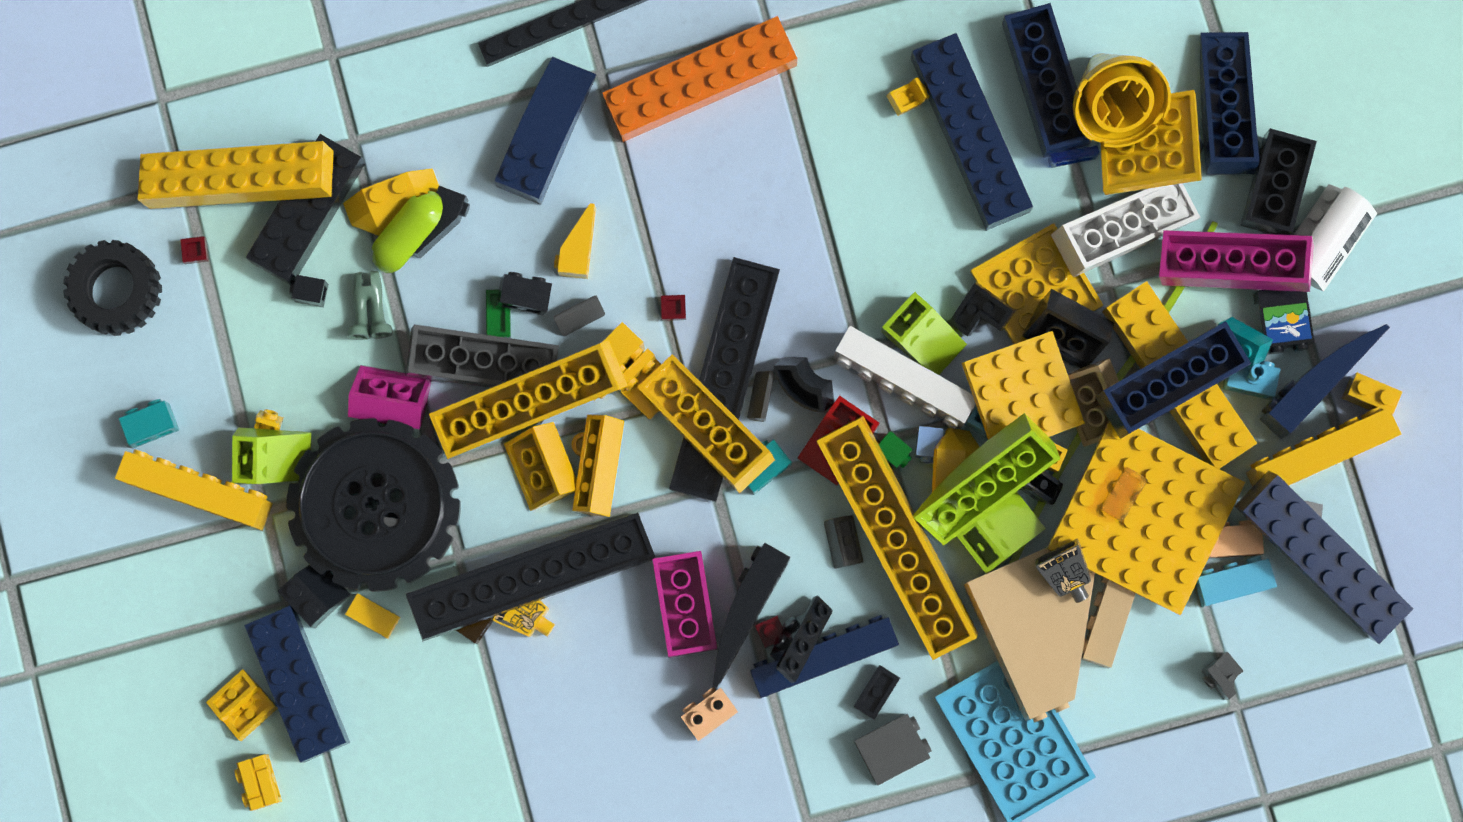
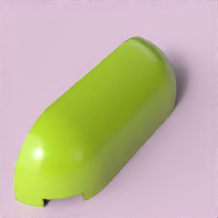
M428 191V194L411 197L375 240L371 248L373 250L372 262L379 270L384 273H393L402 268L436 227L443 210L442 200L436 192Z

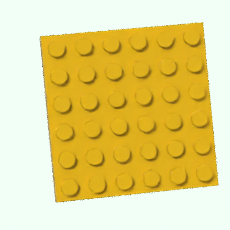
M1109 421L1046 549L1053 551L1078 538L1090 571L1181 615L1245 482L1140 429L1120 439Z

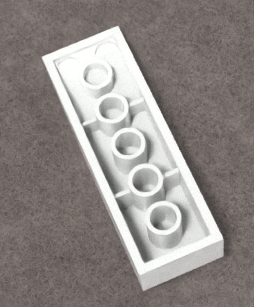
M1183 183L1145 189L1066 223L1052 233L1051 236L1071 275L1076 277L1163 237V230L1175 231L1201 217Z

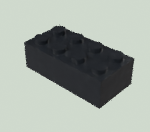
M1271 128L1266 132L1259 153V164L1252 179L1240 226L1273 235H1291L1293 233L1317 141Z

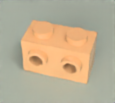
M715 687L711 688L702 695L704 698L702 702L697 705L695 702H692L682 710L684 715L681 718L697 741H700L738 713L722 688L718 690ZM716 701L723 703V707L720 710H716L713 706ZM697 715L703 718L702 723L699 725L694 723V717Z

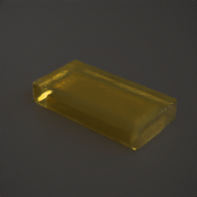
M1125 467L1100 509L1118 521L1123 522L1148 479L1129 467Z

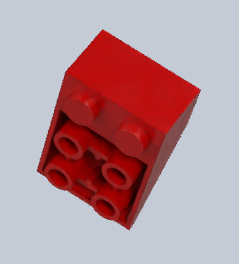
M839 395L797 459L838 486L839 482L817 440L861 416H864L873 434L880 423Z

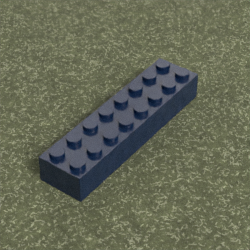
M957 33L913 50L911 61L920 81L927 89L929 102L986 231L1030 213L1033 208L1032 202Z
M1268 471L1234 506L1369 639L1377 644H1380L1414 609L1279 475Z

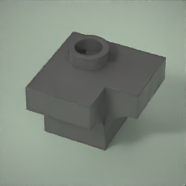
M1224 652L1201 671L1204 674L1202 679L1210 689L1215 688L1224 700H1229L1236 694L1234 681L1243 672V669L1228 652Z

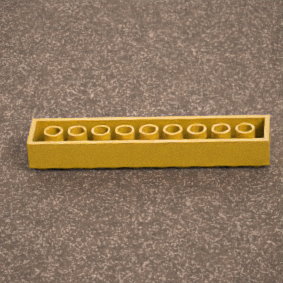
M864 416L817 440L819 447L932 660L976 639L978 631L924 529L914 519L913 514L915 512Z

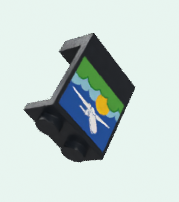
M1258 290L1253 294L1254 304H1259L1263 334L1273 339L1269 354L1283 353L1284 349L1293 348V351L1307 350L1308 346L1315 342L1307 292Z

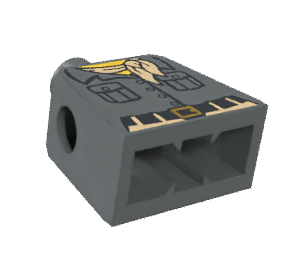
M1078 538L1035 559L1037 570L1058 596L1061 597L1071 593L1076 603L1089 597L1084 585L1091 582V576Z

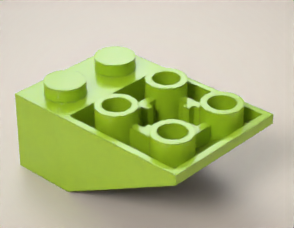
M916 292L904 302L881 329V333L910 359L937 375H940L967 345L936 310Z
M238 427L232 436V483L266 484L299 481V476L294 473V469L305 451L311 450V432Z
M1015 492L957 535V537L983 571L988 574L1046 528L1018 492Z

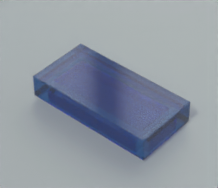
M1098 145L1050 154L1048 158L1049 168L1096 160L1099 155Z

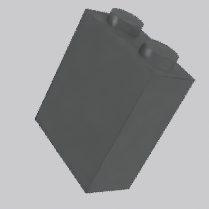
M905 714L854 741L877 786L930 759L928 753L932 752L925 738L920 739L917 733L920 727L914 716L909 717L908 714Z

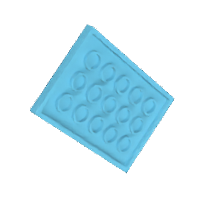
M998 660L934 697L1006 822H1021L1096 778L1055 709L1046 712L1048 717L1034 723L1033 719L1025 721Z

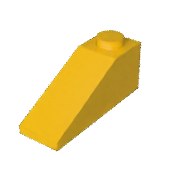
M593 203L588 205L561 246L560 255H555L554 269H558L559 276L588 279L596 207Z

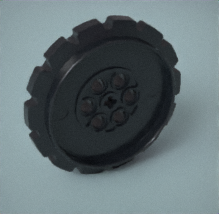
M376 418L351 421L349 431L344 432L338 426L317 439L319 449L316 452L306 450L294 469V473L299 476V481L289 484L286 500V509L295 512V517L288 521L291 536L296 546L307 547V552L303 556L307 563L321 575H326L332 571V581L338 585L359 590L363 583H367L369 590L372 592L396 589L400 578H404L407 583H412L431 570L428 563L431 558L441 560L453 542V537L448 534V529L459 525L461 514V501L458 498L452 497L453 491L459 488L456 474L450 463H440V458L444 453L428 436L423 434L419 438H414L415 429L412 426L388 420L384 427H380ZM376 475H383L384 483L379 487H374L373 478ZM359 483L361 486L360 493L355 496L351 495L349 491L351 485ZM396 490H401L403 493L401 501L392 502V493ZM373 499L379 502V505H376L377 509L375 511L368 508V505H371L370 501ZM350 507H355L356 516L351 520H347L345 511ZM396 514L398 516V523L393 527L387 526L384 523V517ZM367 523H374L375 531L371 535H365L363 532V528Z

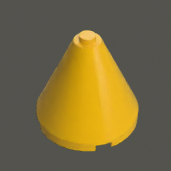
M1105 53L1096 54L1089 60L1074 95L1073 113L1082 133L1089 140L1092 141L1093 139L1100 142L1105 147L1117 148L1136 144L1155 132L1158 128L1156 124L1163 114L1167 115L1171 102L1169 83L1162 71L1154 63L1142 57Z

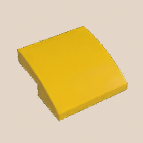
M244 669L206 702L239 741H243L278 709L275 703Z

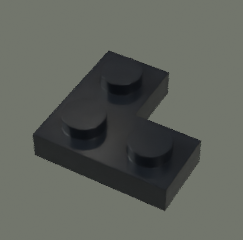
M977 282L974 283L948 323L967 337L972 334L982 318L999 331H1002L1016 310Z

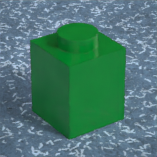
M892 431L879 443L886 460L895 471L899 466L904 469L911 461L910 453L913 449Z

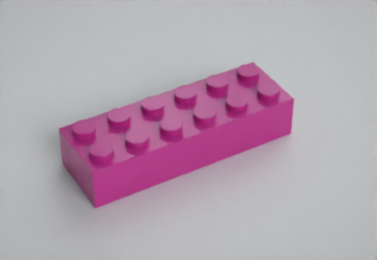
M1163 230L1159 278L1164 286L1310 292L1314 249L1313 237Z

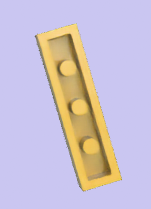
M587 414L572 511L591 516L610 517L624 427L623 420L607 415Z

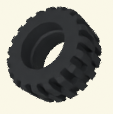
M106 240L98 241V246L94 247L92 244L86 246V252L83 255L78 252L74 256L77 259L75 264L69 263L66 269L70 272L69 277L64 276L63 284L67 286V289L63 290L64 298L68 300L67 306L75 314L74 317L87 327L104 335L110 333L113 336H121L122 332L127 334L135 332L134 328L136 326L140 328L145 326L147 323L144 320L148 316L153 318L156 313L153 309L155 305L159 306L161 299L158 297V294L162 293V285L159 283L161 277L155 269V264L143 252L127 242L124 244L119 240H112L111 243H108ZM113 267L127 269L133 277V290L129 299L123 305L114 309L99 307L93 298V286L98 276L105 270Z

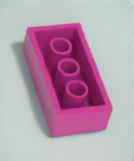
M696 551L652 559L668 657L718 650L702 552Z

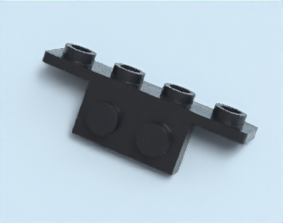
M818 595L812 598L804 614L796 617L791 616L784 622V629L773 643L774 647L770 656L775 661H779L776 669L790 683L797 681L833 612Z

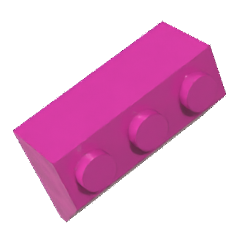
M360 365L349 392L348 417L359 420L376 418L378 422L387 424L388 420H394L412 426L414 429H420L426 412L432 380L405 376V373Z

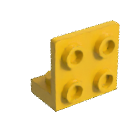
M647 348L623 373L628 386L619 389V391L648 419H652L659 411L637 387L661 363Z

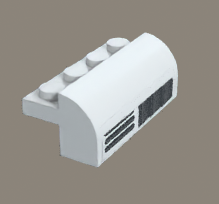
M1328 184L1294 234L1313 237L1311 286L1321 291H1325L1377 214L1372 205L1363 196L1344 186L1341 189Z

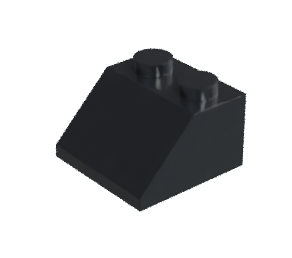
M310 565L296 573L278 590V593L312 628H316L351 595L345 587L332 581L333 574L331 572L321 575Z

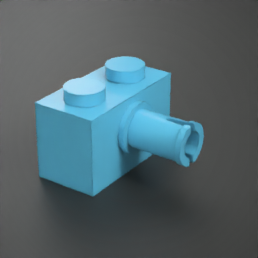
M1262 361L1253 367L1247 366L1226 378L1223 389L1271 400L1276 394L1281 369L1274 367V363Z

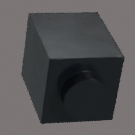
M296 274L295 281H291L289 294L292 295L291 298L295 302L324 307L329 284L323 279Z

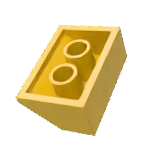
M554 422L534 426L504 443L530 511L575 493L577 478Z

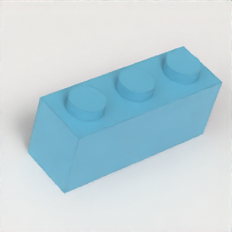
M1261 556L1246 559L1247 564L1238 566L1237 562L1223 566V571L1216 573L1213 568L1202 571L1196 583L1201 606L1205 607L1276 588L1277 584L1269 558L1262 560Z

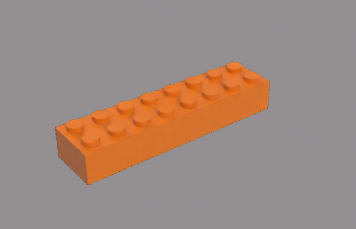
M776 16L603 92L602 95L622 142H625L797 66L798 58L779 17Z

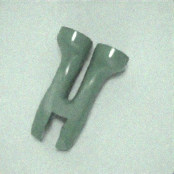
M378 271L370 272L371 286H364L362 272L354 273L355 323L347 329L348 339H370L367 318L368 300L371 303L372 338L380 339L393 335L391 325L387 324L384 319L382 283Z

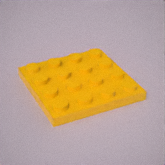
M1194 90L1171 93V102L1167 115L1163 114L1156 124L1158 128L1144 140L1130 146L1117 148L1105 147L1101 143L1102 179L1105 195L1202 180L1197 104Z
M1055 223L970 271L976 283L978 282L1016 310L1004 328L1013 345L1028 340L1022 337L1023 332L1038 304L1051 289L1092 311L1103 307L1102 301L1085 273L1076 277L1071 275L1051 236L1058 229Z
M1053 331L961 363L988 440L1024 413L1048 437L1085 424Z

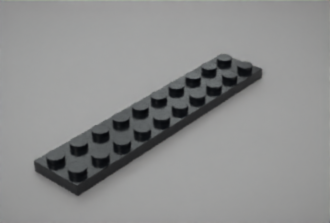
M733 257L699 381L739 420L780 269ZM683 437L669 490L717 502L723 477Z
M635 513L406 593V598L423 642L652 561L655 558V554L639 513Z

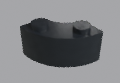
M784 357L773 365L781 388L791 400L801 407L824 413L834 404L832 380L823 379L815 374L809 366L807 357Z

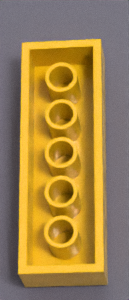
M1377 407L1361 415L1362 420L1360 421L1358 417L1352 418L1339 425L1340 430L1332 427L1316 435L1317 440H1314L1312 436L1294 445L1295 450H1292L1290 446L1272 455L1273 460L1265 457L1250 465L1251 470L1246 472V475L1252 487L1268 471L1279 475L1288 485H1291L1402 434L1390 409L1387 408L1381 411V408Z
M134 449L133 453L125 451L115 479L263 531L273 503L267 501L268 496L252 489H249L248 493L244 492L245 488L240 487V485L226 481L225 485L221 484L222 480L217 479V477L205 473L200 477L198 476L199 472L180 465L179 469H176V464L157 457L156 461H153V456Z

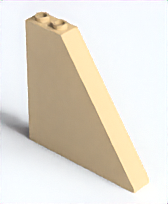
M1046 548L963 585L1025 721L1033 719L1034 723L1048 717L1046 712L1055 709L1056 713L1069 708L1068 702L1075 699L1095 573L1089 570L1091 582L1084 585L1089 595L1087 599L1076 603L1071 593L1061 597L1058 596L1035 565V559L1051 552Z

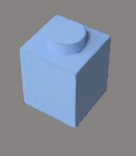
M918 427L915 458H920L921 463L933 464L934 448L943 437V428Z

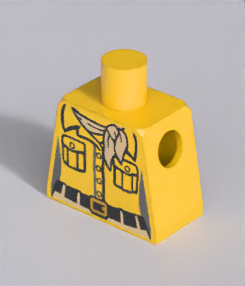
M541 600L494 616L492 619L496 623L528 637H531L535 630L548 637L555 627L554 623L545 618L549 608Z

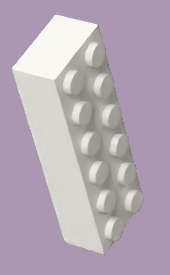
M849 326L835 351L834 359L837 360V365L846 370L850 368L859 372L857 375L867 382H870L872 379L880 384L879 388L889 394L892 392L897 393L901 396L900 400L910 406L916 404L922 407L921 412L932 418L935 415L943 419L942 423L949 428L956 429L957 427L961 429L975 406L973 395L970 392L852 326Z

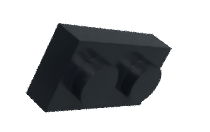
M879 665L853 707L875 720L900 680V677Z

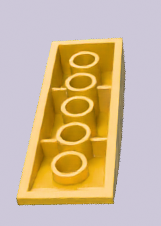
M673 354L637 387L739 494L775 460L771 452Z

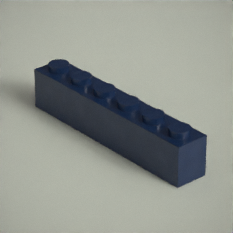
M882 615L869 619V625L860 628L859 624L846 628V634L837 637L835 632L822 637L823 642L814 646L797 681L794 683H790L776 669L779 661L768 663L767 659L753 664L755 669L750 670L760 698L767 697L898 646L899 642L889 617L883 619Z

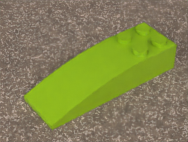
M1025 413L986 441L950 473L913 514L914 519L944 546L1061 458L1054 442Z

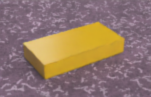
M358 593L345 613L348 617L389 639L401 618Z

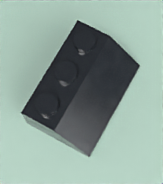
M1051 289L1038 304L1022 337L1031 339L1053 331L1062 359L1079 368L1090 365L1110 343L1114 322Z

